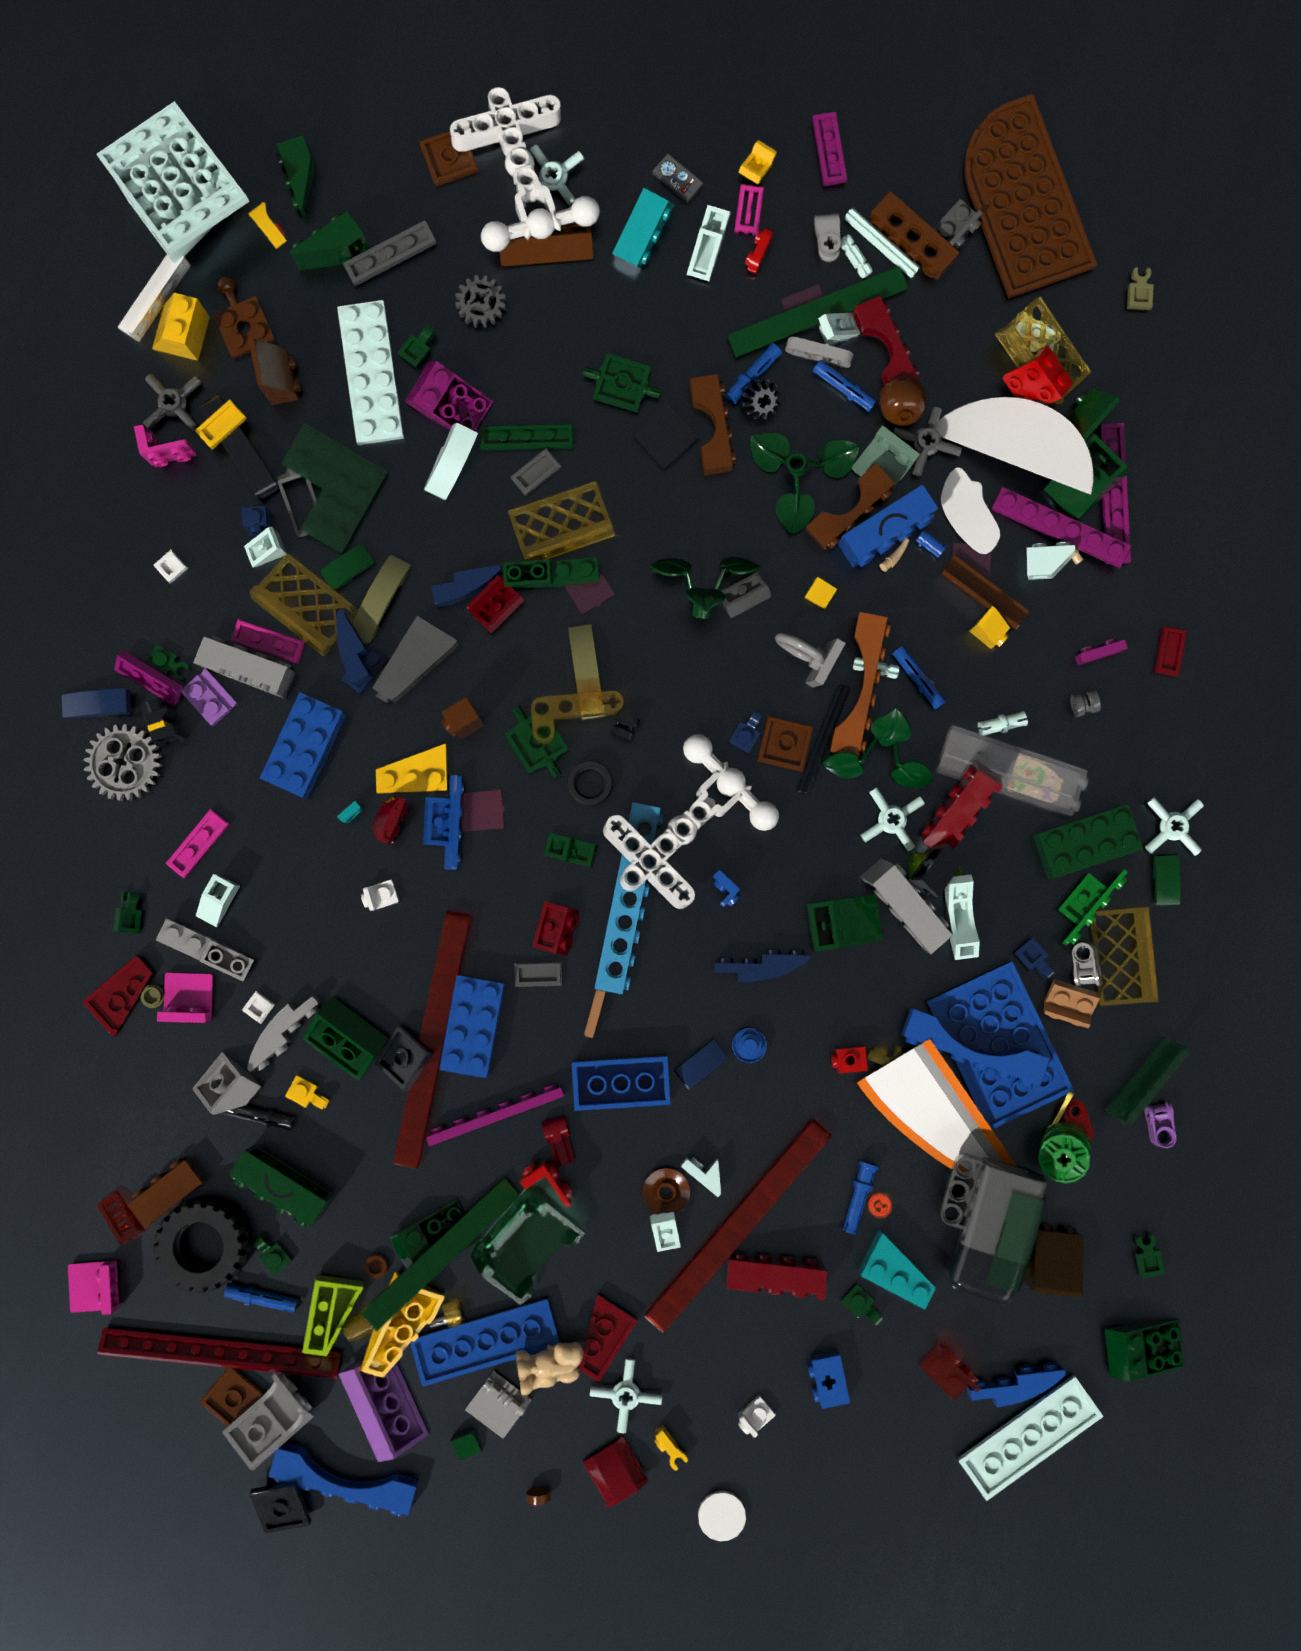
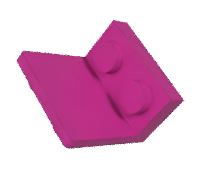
M144 425L134 426L139 453L151 466L163 467L168 465V462L175 460L185 462L191 460L192 456L197 455L196 450L185 439L160 445L158 437H155L153 432L149 431Z
M166 973L164 1010L157 1012V1022H211L213 975Z
M117 1260L71 1263L68 1265L71 1312L101 1311L102 1315L112 1314L119 1309Z

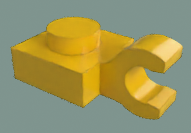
M296 1075L285 1097L305 1108L311 1102L323 1110V1108L326 1109L330 1101L316 1093L318 1085L300 1075Z
M662 1424L655 1430L656 1439L654 1441L662 1452L666 1450L670 1456V1466L677 1471L678 1465L675 1463V1459L680 1457L687 1463L688 1457L677 1446L676 1441Z

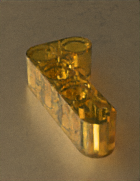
M603 691L536 698L531 704L534 737L541 744H548L553 741L555 737L554 720L618 714L623 708V697L617 691ZM611 697H615V701L620 702L616 704V708H611L610 704H604V710H599V698H603V703L610 702ZM587 699H592L596 703V707L591 711L585 710L582 706L583 702ZM564 701L570 702L572 704L571 711L567 713L561 712L559 710L560 703ZM540 703H545L549 707L548 712L544 715H539L535 711L536 706ZM541 727H548L551 730L548 738L543 739L537 735Z

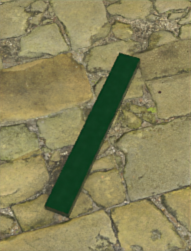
M899 266L727 335L735 358H738L771 343L773 344L820 325L818 318L824 314L850 313L854 310V307L878 296L881 299H885L907 290L908 287Z
M505 1178L500 1180L369 1303L360 1314L375 1331H378L517 1200L520 1195Z

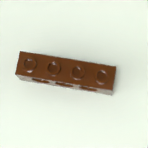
M891 191L871 212L869 218L871 224L880 232L882 231L886 234L893 244L904 250L911 260L923 267L922 270L927 276L934 277L938 281L957 260L960 252ZM897 219L901 225H892L890 220ZM913 234L918 238V240L911 241L908 239L907 235ZM932 250L935 256H927L924 251Z

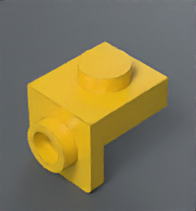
M758 140L751 154L741 165L739 173L759 184L770 170L777 152Z

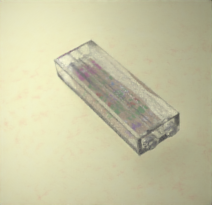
M954 725L949 727L935 769L937 773L962 781L964 778L962 774L966 767L978 761L1000 776L1003 788L999 791V794L1067 817L1073 816L1074 813L1078 812L1081 805V800L1079 799L1081 790L1084 791L1089 781V778L1086 777L1087 770Z

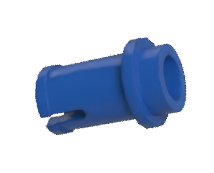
M923 530L916 539L919 543L918 546L922 545L938 558L947 546L932 536L930 530L928 532Z

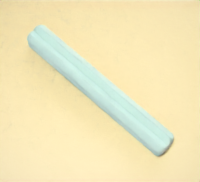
M854 208L846 213L845 220L895 265L900 266L904 273L909 277H913L918 272L919 266Z

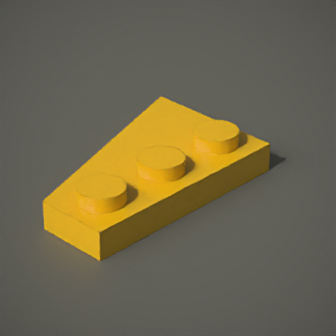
M447 744L376 769L377 794L448 791Z

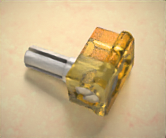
M459 1298L444 1302L441 1305L444 1315L435 1318L429 1326L434 1328L447 1324L448 1328L463 1324L466 1320Z

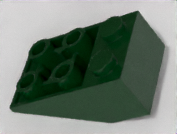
M348 211L343 214L335 215L326 226L315 229L306 240L295 243L289 252L299 270L343 265L344 262L369 250V246L363 232Z
M1096 434L1085 442L1093 467L1091 495L1051 480L1044 489L1076 521L1081 519L1129 473L1128 466Z
M876 894L806 904L812 948L815 952L883 941Z
M458 1199L449 1202L389 1236L406 1269L465 1214ZM478 1236L465 1249L480 1241Z
M1179 1319L1123 1324L1105 1329L1109 1371L1112 1378L1131 1382L1184 1368Z

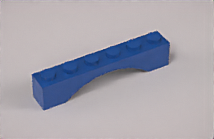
M910 1008L901 1033L902 1036L907 1037L905 1041L907 1043L918 1046L920 1042L923 1043L931 1039L941 1055L943 1051L951 1053V1059L964 1063L965 1059L973 1061V1067L984 1071H987L988 1067L997 1070L995 1075L1008 1080L1010 1076L1019 1078V1084L1032 1088L1033 1084L1041 1085L1049 1062V1058L1024 1049L999 1055L972 1051L951 1038L936 1017Z
M284 1443L276 1450L269 1477L274 1478V1481L278 1483L297 1481L299 1488L302 1490H318L327 1497L340 1496L346 1502L365 1503L367 1507L374 1510L383 1508L390 1510V1513L395 1516L409 1515L419 1482L417 1479L399 1474L372 1482L344 1480L322 1469L304 1448Z

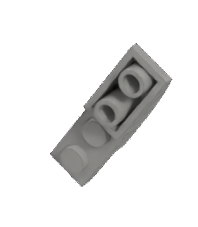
M166 918L156 938V941L196 958L200 962L241 981H244L254 959L168 918Z
M317 995L310 997L298 1008L292 1003L287 1004L269 1022L261 1033L250 1056L247 1066L250 1072L256 1069L260 1072L270 1064L268 1059L276 1054L278 1057L289 1048L286 1044L291 1039L286 1032L288 1031L291 1034L301 1026L300 1020L305 1016L309 1019L320 1010L317 1006L322 1002Z

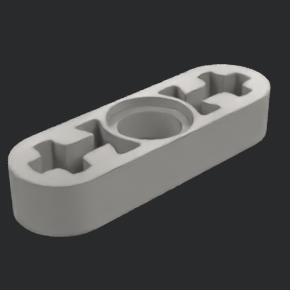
M789 337L785 351L792 355L815 361L822 359L827 364L844 368L850 367L853 359V353L848 350L798 337Z

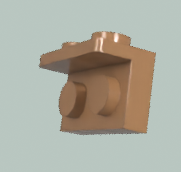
M1054 979L1044 999V1014L1053 1019L1070 1022L1075 1026L1090 1028L1091 1016L1099 1002L1100 993Z

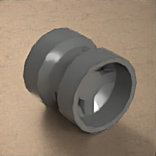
M1095 689L1088 690L1085 694L1076 693L1070 696L1071 707L1076 717L1084 716L1086 712L1096 713L1101 710L1100 698Z

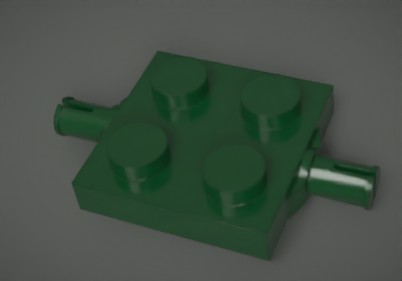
M606 353L604 363L599 368V371L586 366L584 368L583 376L596 380L593 400L638 413L640 403L645 395L659 399L661 389L648 386V378L651 371V366Z
M520 705L517 706V709L521 715L518 714L515 708L511 711L519 722L513 729L504 734L527 772L531 774L539 768L547 767L553 778L557 777L553 768L558 776L562 774L554 761L560 755L567 752L569 748L545 709L536 715L528 717Z

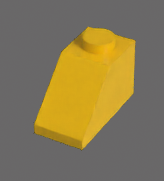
M992 606L983 614L970 632L992 649L995 645L1000 647L1009 637L1005 633L1010 627L997 609Z

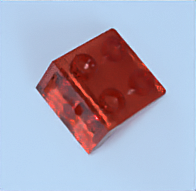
M938 1344L918 1364L953 1400L969 1385L976 1392L980 1390L976 1384L978 1378L965 1364L959 1365L961 1361L948 1347L943 1349Z

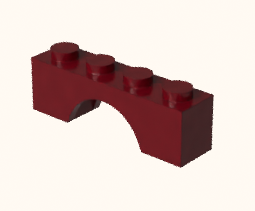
M878 296L854 307L852 314L861 335H871L879 338L889 350L890 363L881 375L884 385L894 379L907 381L906 378H912L919 381L920 374L918 368L910 362L909 349L905 343L902 344L899 338L900 330L898 325L891 321L889 316L891 312L887 302H883L881 297Z

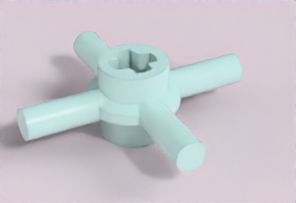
M534 145L530 152L542 167L539 175L541 186H546L552 191L558 190L569 207H571L575 198L565 185L567 171L581 162L584 157L578 151L562 164L555 161L549 162L538 145ZM552 173H554L555 175H557V177H556L555 179H553L552 177H550V175H551Z
M878 788L870 791V795L881 812L878 816V824L860 835L863 841L866 843L879 833L885 831L890 834L896 833L907 851L915 848L916 846L904 827L907 822L906 816L925 804L922 798L919 796L900 808L895 805L889 806ZM888 814L897 816L896 825L888 823L887 819L890 818Z
M1155 797L1147 802L1162 819L1160 822L1161 833L1145 846L1150 853H1153L1167 839L1173 841L1181 840L1195 856L1202 851L1198 844L1188 835V820L1204 806L1200 800L1197 799L1183 813H1168ZM1177 822L1178 826L1176 828L1178 830L1173 831L1171 827L1174 825L1171 823Z
M626 1358L623 1381L617 1383L613 1389L593 1386L590 1389V1396L612 1399L614 1405L619 1409L617 1432L626 1433L629 1410L635 1408L639 1402L657 1405L662 1403V1395L641 1393L638 1386L633 1383L635 1359ZM624 1391L629 1392L628 1400L623 1399Z

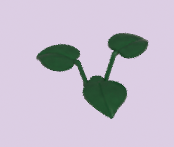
M753 434L750 438L752 456L762 470L775 472L783 463L787 464L789 472L794 476L796 494H784L776 504V515L789 533H796L805 528L814 516L815 503L813 498L807 494L800 495L799 476L806 473L807 465L824 466V471L828 476L841 478L852 470L860 450L857 444L850 441H828L818 449L817 455L821 462H815L805 459L799 453L789 456V441L781 434Z
M742 557L722 559L720 565L724 568L720 572L714 589L693 587L691 574L688 571L692 569V565L679 558L661 559L649 565V568H653V570L665 576L685 575L689 585L685 595L693 603L692 615L696 618L705 619L711 617V609L722 603L726 598V595L718 590L725 573L747 574L760 569V565Z
M898 707L872 722L871 731L874 737L862 758L859 759L858 755L854 752L842 751L830 755L822 763L826 769L839 777L847 779L856 778L863 773L864 767L862 763L865 762L874 745L879 741L883 746H891L893 744L898 768L893 769L891 775L898 784L909 788H920L933 782L932 772L924 763L912 760L902 764L900 761L898 743L905 742L910 738L911 728L906 717Z

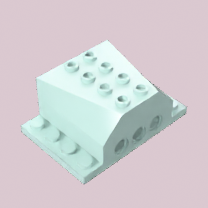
M175 101L97 153V156L112 175L128 202L174 264L182 256H185L214 225L249 202L245 193Z

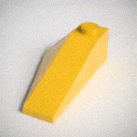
M394 1273L389 1285L400 1275L399 1273ZM426 1285L378 1331L373 1329L361 1371L383 1378L402 1357V1352L410 1342H415L419 1337L418 1333L423 1327L434 1320L445 1296Z

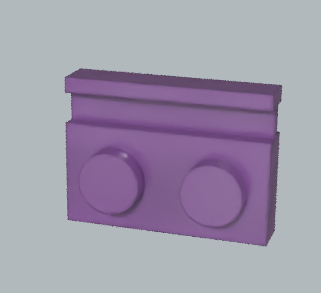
M206 668L200 675L191 680L181 692L211 726L217 724L234 706L238 705L235 699Z

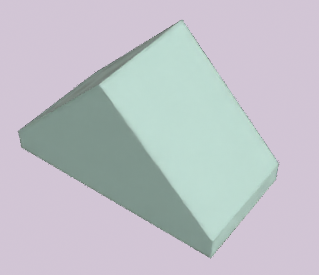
M268 527L244 546L252 567H258L287 555L279 533L273 527Z

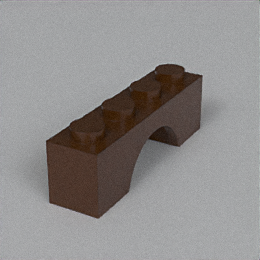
M718 374L690 378L693 408L706 412L712 418L715 425L713 438L701 447L704 475L732 471L733 464L736 463L735 450H730L729 441H732L731 427H726L725 418H729L727 404L722 403L721 397L725 395L724 383L719 381Z
M877 463L858 479L860 500L853 510L842 515H833L823 511L806 526L805 530L823 550L827 547L830 549L834 548L841 540L839 538L840 535L859 525L857 520L862 515L868 517L876 509L875 504L880 499L885 501L894 493L892 488L895 483Z

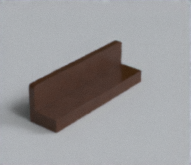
M578 224L561 225V231L554 229L551 236L545 239H536L532 236L528 240L524 236L511 239L507 247L500 251L501 265L514 266L593 259L591 226L582 227Z
M955 555L939 574L986 610H989L992 606L995 607L1013 630L1019 628V624L1029 613V610Z

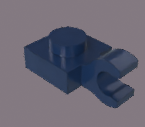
M754 710L747 725L742 722L738 724L728 743L749 754L760 735V732L756 731L755 728L762 714Z
M1034 937L1014 952L1029 971L1036 967L1044 979H1048L1054 974V971L1044 961L1049 955Z

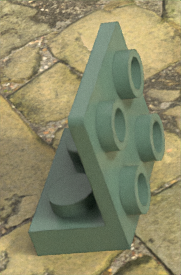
M882 426L876 433L873 441L852 466V470L859 476H862L877 463L895 483L892 488L894 490L920 454Z

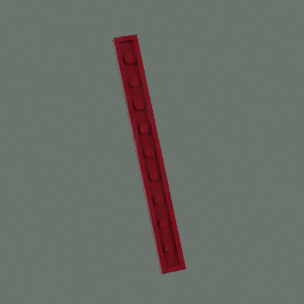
M106 1328L102 1330L97 1351L99 1355L338 1379L342 1356L341 1352L329 1351L327 1356L303 1353V1348Z

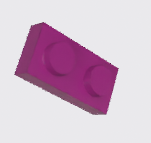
M1114 638L1103 642V646L1096 649L1094 645L1080 649L1081 653L1075 656L1077 665H1081L1123 652L1128 647L1125 640L1117 642V639Z

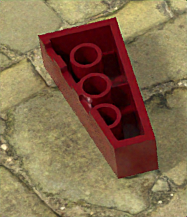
M975 761L973 765L969 764L962 774L963 780L959 785L956 783L951 788L948 794L950 798L946 804L941 803L937 808L934 821L932 823L928 822L921 832L923 834V843L930 848L933 845L947 843L954 849L966 833L963 829L966 826L970 828L976 822L979 815L978 810L980 808L986 809L991 803L993 791L995 790L999 793L1003 788L1002 780L998 774L978 761Z
M739 1252L734 1253L733 1256H728L727 1289L758 1293L761 1292V1288H765V1292L774 1295H781L785 1291H789V1294L795 1295V1297L805 1298L809 1294H816L817 1300H825L827 1270L823 1262H819L817 1258H805V1261H795V1257L781 1256V1259H772L771 1255L758 1254L757 1258L748 1257L746 1253Z

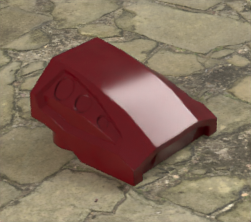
M392 796L380 804L372 824L377 840L389 845L395 842L400 830L399 822L404 820L408 812L409 801Z
M624 1435L594 1456L582 1461L605 1501L607 1508L622 1502L648 1483V1478Z

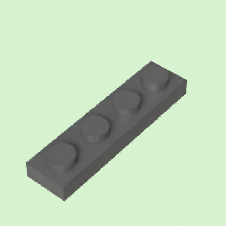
M424 220L344 262L343 265L354 286H357L437 244Z

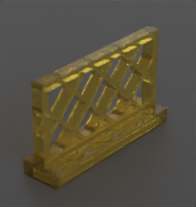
M1041 297L1033 300L1007 326L1000 328L995 333V336L1017 367L1030 362L1036 355L1030 350V341L1039 342L1038 351L1045 347V343L1053 344V353L1057 358L1059 345H1063L1067 349L1066 359L1058 358L1059 362L1066 363L1065 371L1070 375L1073 384L1061 399L1046 405L1050 408L1059 407L1065 401L1064 398L1091 373ZM1036 306L1041 311V321L1032 320L1033 309ZM1019 322L1026 323L1025 336L1020 335L1015 328ZM1032 324L1040 325V338L1031 337ZM1046 326H1050L1054 330V340L1045 339ZM1072 364H1077L1082 372L1077 377L1071 376Z
M596 481L508 511L525 561L550 559L615 536ZM594 489L596 497L592 504L581 499L584 492ZM568 498L575 501L570 511L559 507L562 500ZM579 503L589 507L585 518L574 514ZM543 506L552 508L548 519L537 514ZM593 510L602 513L604 520L597 523L588 519ZM556 511L567 515L563 525L552 521ZM524 513L531 517L526 526H523L516 522L515 516ZM571 517L582 522L579 529L571 530L567 528ZM535 518L545 522L540 533L530 529ZM549 525L560 529L556 537L550 538L544 535ZM527 532L538 537L535 544L525 547L523 539Z
M288 553L258 586L255 585L250 590L251 598L322 656H325L330 651V647L337 640L336 608H347L352 613L348 617L351 623L358 612L357 608L333 591ZM289 562L296 567V575L282 576V568ZM300 579H311L314 582V590L301 591ZM297 580L298 591L284 592L283 581ZM272 581H280L281 592L270 593L265 587ZM328 593L332 596L333 604L319 605L318 594ZM315 594L316 605L302 606L301 595ZM298 595L299 607H288L285 605L284 596ZM333 609L334 620L320 621L319 610ZM316 610L317 621H305L302 611ZM335 624V633L329 639L321 633V625Z
M1149 907L1095 911L1096 915H1105L1113 921L1105 932L1096 926V918L1091 923L1092 940L1098 950L1100 968L1106 960L1118 968L1109 979L1102 974V978L1107 982L1104 986H1097L1098 993H1100L1099 1006L1159 1002ZM1133 913L1134 924L1129 930L1117 922L1123 914ZM1119 914L1116 917V919L1112 918L1110 915ZM1115 924L1126 932L1118 943L1107 935ZM1134 927H1135L1136 936L1131 933V931L1134 929ZM1097 931H1099L1102 934L1099 939L1097 937ZM1128 934L1137 943V947L1131 954L1120 946ZM1104 936L1115 944L1107 956L1098 947V943ZM1117 947L1128 955L1120 967L1109 958ZM1136 952H1138V959L1133 956ZM1099 954L1104 957V959L1102 960L1101 963H1100ZM1131 958L1139 964V971L1134 977L1122 969ZM1120 971L1131 979L1123 990L1111 982ZM1139 975L1141 984L1136 980ZM1135 982L1141 987L1142 998H1131L1125 991ZM1110 983L1120 993L1114 1000L1104 1001L1103 990ZM1122 995H1124V996H1126L1128 999H1119V998H1120Z

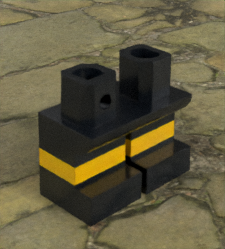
M160 697L146 701L149 713L145 714L144 717L152 742L162 747H167L186 740L184 731L173 724L177 720L178 714L169 708L167 701H162Z

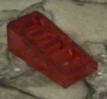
M114 1191L97 1204L119 1245H128L145 1232L142 1224L118 1191ZM116 1202L117 1206L109 1211L107 1208ZM121 1210L122 1214L114 1219L113 1216ZM126 1219L127 1222L120 1227L119 1223ZM131 1227L132 1230L125 1234L124 1232Z

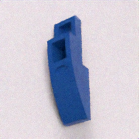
M1056 1362L1043 1363V1367L1022 1365L1019 1366V1369L1013 1370L1014 1380H1011L1009 1377L997 1378V1382L988 1383L986 1380L973 1381V1384L967 1385V1393L971 1400L992 1398V1402L996 1407H1003L1026 1401L1043 1393L1066 1374L1063 1367L1057 1365Z

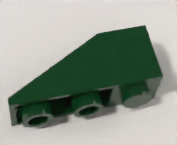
M301 135L278 143L279 153L276 154L280 167H285L287 174L283 175L287 188H292L294 192L291 200L295 211L300 209L302 216L306 217L315 165L306 140Z

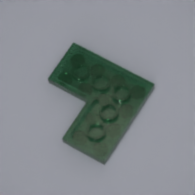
M304 423L281 465L322 488L300 530L337 552L342 553L387 471Z

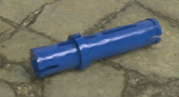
M771 343L744 374H740L737 377V382L725 393L726 398L731 403L736 404L742 397L741 392L749 390L746 384L749 383L754 386V380L758 379L782 355L781 349L774 343Z
M822 359L815 366L813 372L848 396L847 399L849 401H855L868 412L873 409L878 400L862 390L860 384H854L823 362Z
M904 645L892 654L919 688L918 692L924 694L935 710L947 701L935 687L934 680L928 678ZM905 660H907V661L910 663V665H911V666L913 667V669L916 671V673L918 674V676L915 674V672L911 669V667L908 665V663H907Z
M228 1282L224 1293V1298L243 1301L245 1305L256 1304L292 1312L293 1314L298 1304V1298L257 1290L251 1285L244 1287Z

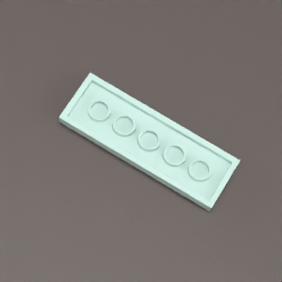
M383 300L339 306L337 309L356 442L358 445L404 439L385 303Z
M1072 1375L957 1459L987 1501L1093 1425L1103 1415L1077 1378Z

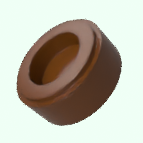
M380 1253L370 1255L364 1263L366 1274L375 1279L384 1276L389 1268L388 1259Z
M533 1487L526 1492L527 1502L531 1505H543L551 1500L548 1487Z

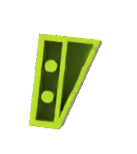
M316 1274L303 1343V1353L328 1355L355 1301L364 1288L363 1281Z

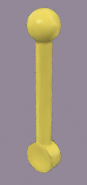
M1069 1091L1052 1125L1058 1123L1074 1095L1073 1092Z

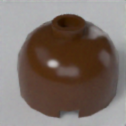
M906 378L907 381L894 379L887 383L880 391L879 405L882 415L887 421L896 426H907L915 423L925 411L926 395L924 387L920 382L912 378Z

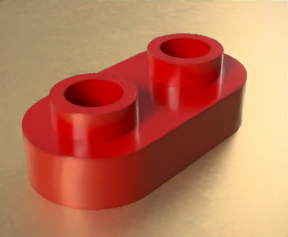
M765 227L763 231H758L754 241L757 244L755 251H750L745 261V264L748 265V271L757 273L773 237L774 230Z
M1072 1098L1062 1115L1063 1121L1082 1127L1089 1135L1090 1141H1092L1094 1132L1086 1106L1082 1101ZM1073 1107L1078 1108V1113L1076 1115L1071 1114V1109Z

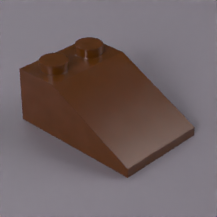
M254 338L249 339L257 384L271 405L299 400L298 392L301 391L299 378L294 376L293 369H297L294 355H290L284 347Z

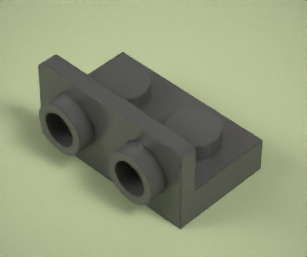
M960 199L933 229L958 250L966 241L965 236L969 231L974 233L982 222L979 219L983 212L979 210L976 213Z

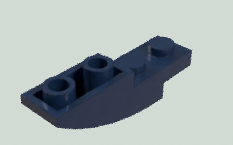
M767 949V954H761V963H757V959L743 958V963H733V958H719V962H714V972L737 973V982L762 981L779 977L801 967L810 961V955H805V950H790V955L781 954V950Z

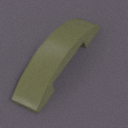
M393 555L388 557L380 569L352 623L365 647L372 643L388 606L412 565Z
M589 624L569 627V638L582 720L605 717L592 626Z

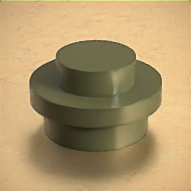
M155 984L146 986L141 992L142 1003L148 1008L161 1006L164 1002V990Z

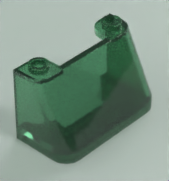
M530 1186L523 1191L520 1197L515 1200L476 1244L471 1253V1259L484 1279L522 1305L534 1293V1281L532 1280L534 1275L562 1244L567 1247L577 1245L585 1232L535 1186Z

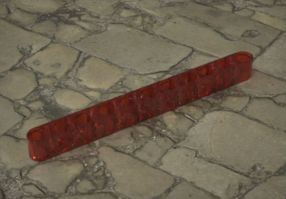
M450 910L446 912L419 1038L433 1054L408 1092L394 1157V1165L418 1169L441 1064L456 976L460 973L470 926L471 915Z
M812 1119L649 1308L644 1317L662 1333L669 1328L824 1147L832 1134L815 1119Z

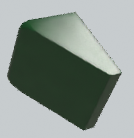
M474 1429L451 1437L450 1442L459 1461L482 1452Z

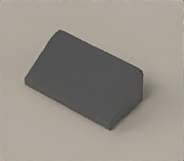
M759 572L722 590L726 595L722 604L730 618L771 597L769 587Z

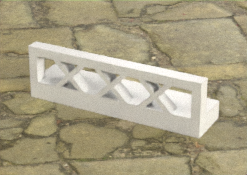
M166 255L119 324L118 328L138 342L142 339L190 268V264L184 256L174 264L169 256Z

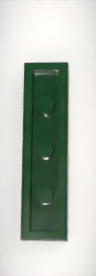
M573 423L480 426L481 451L574 448Z

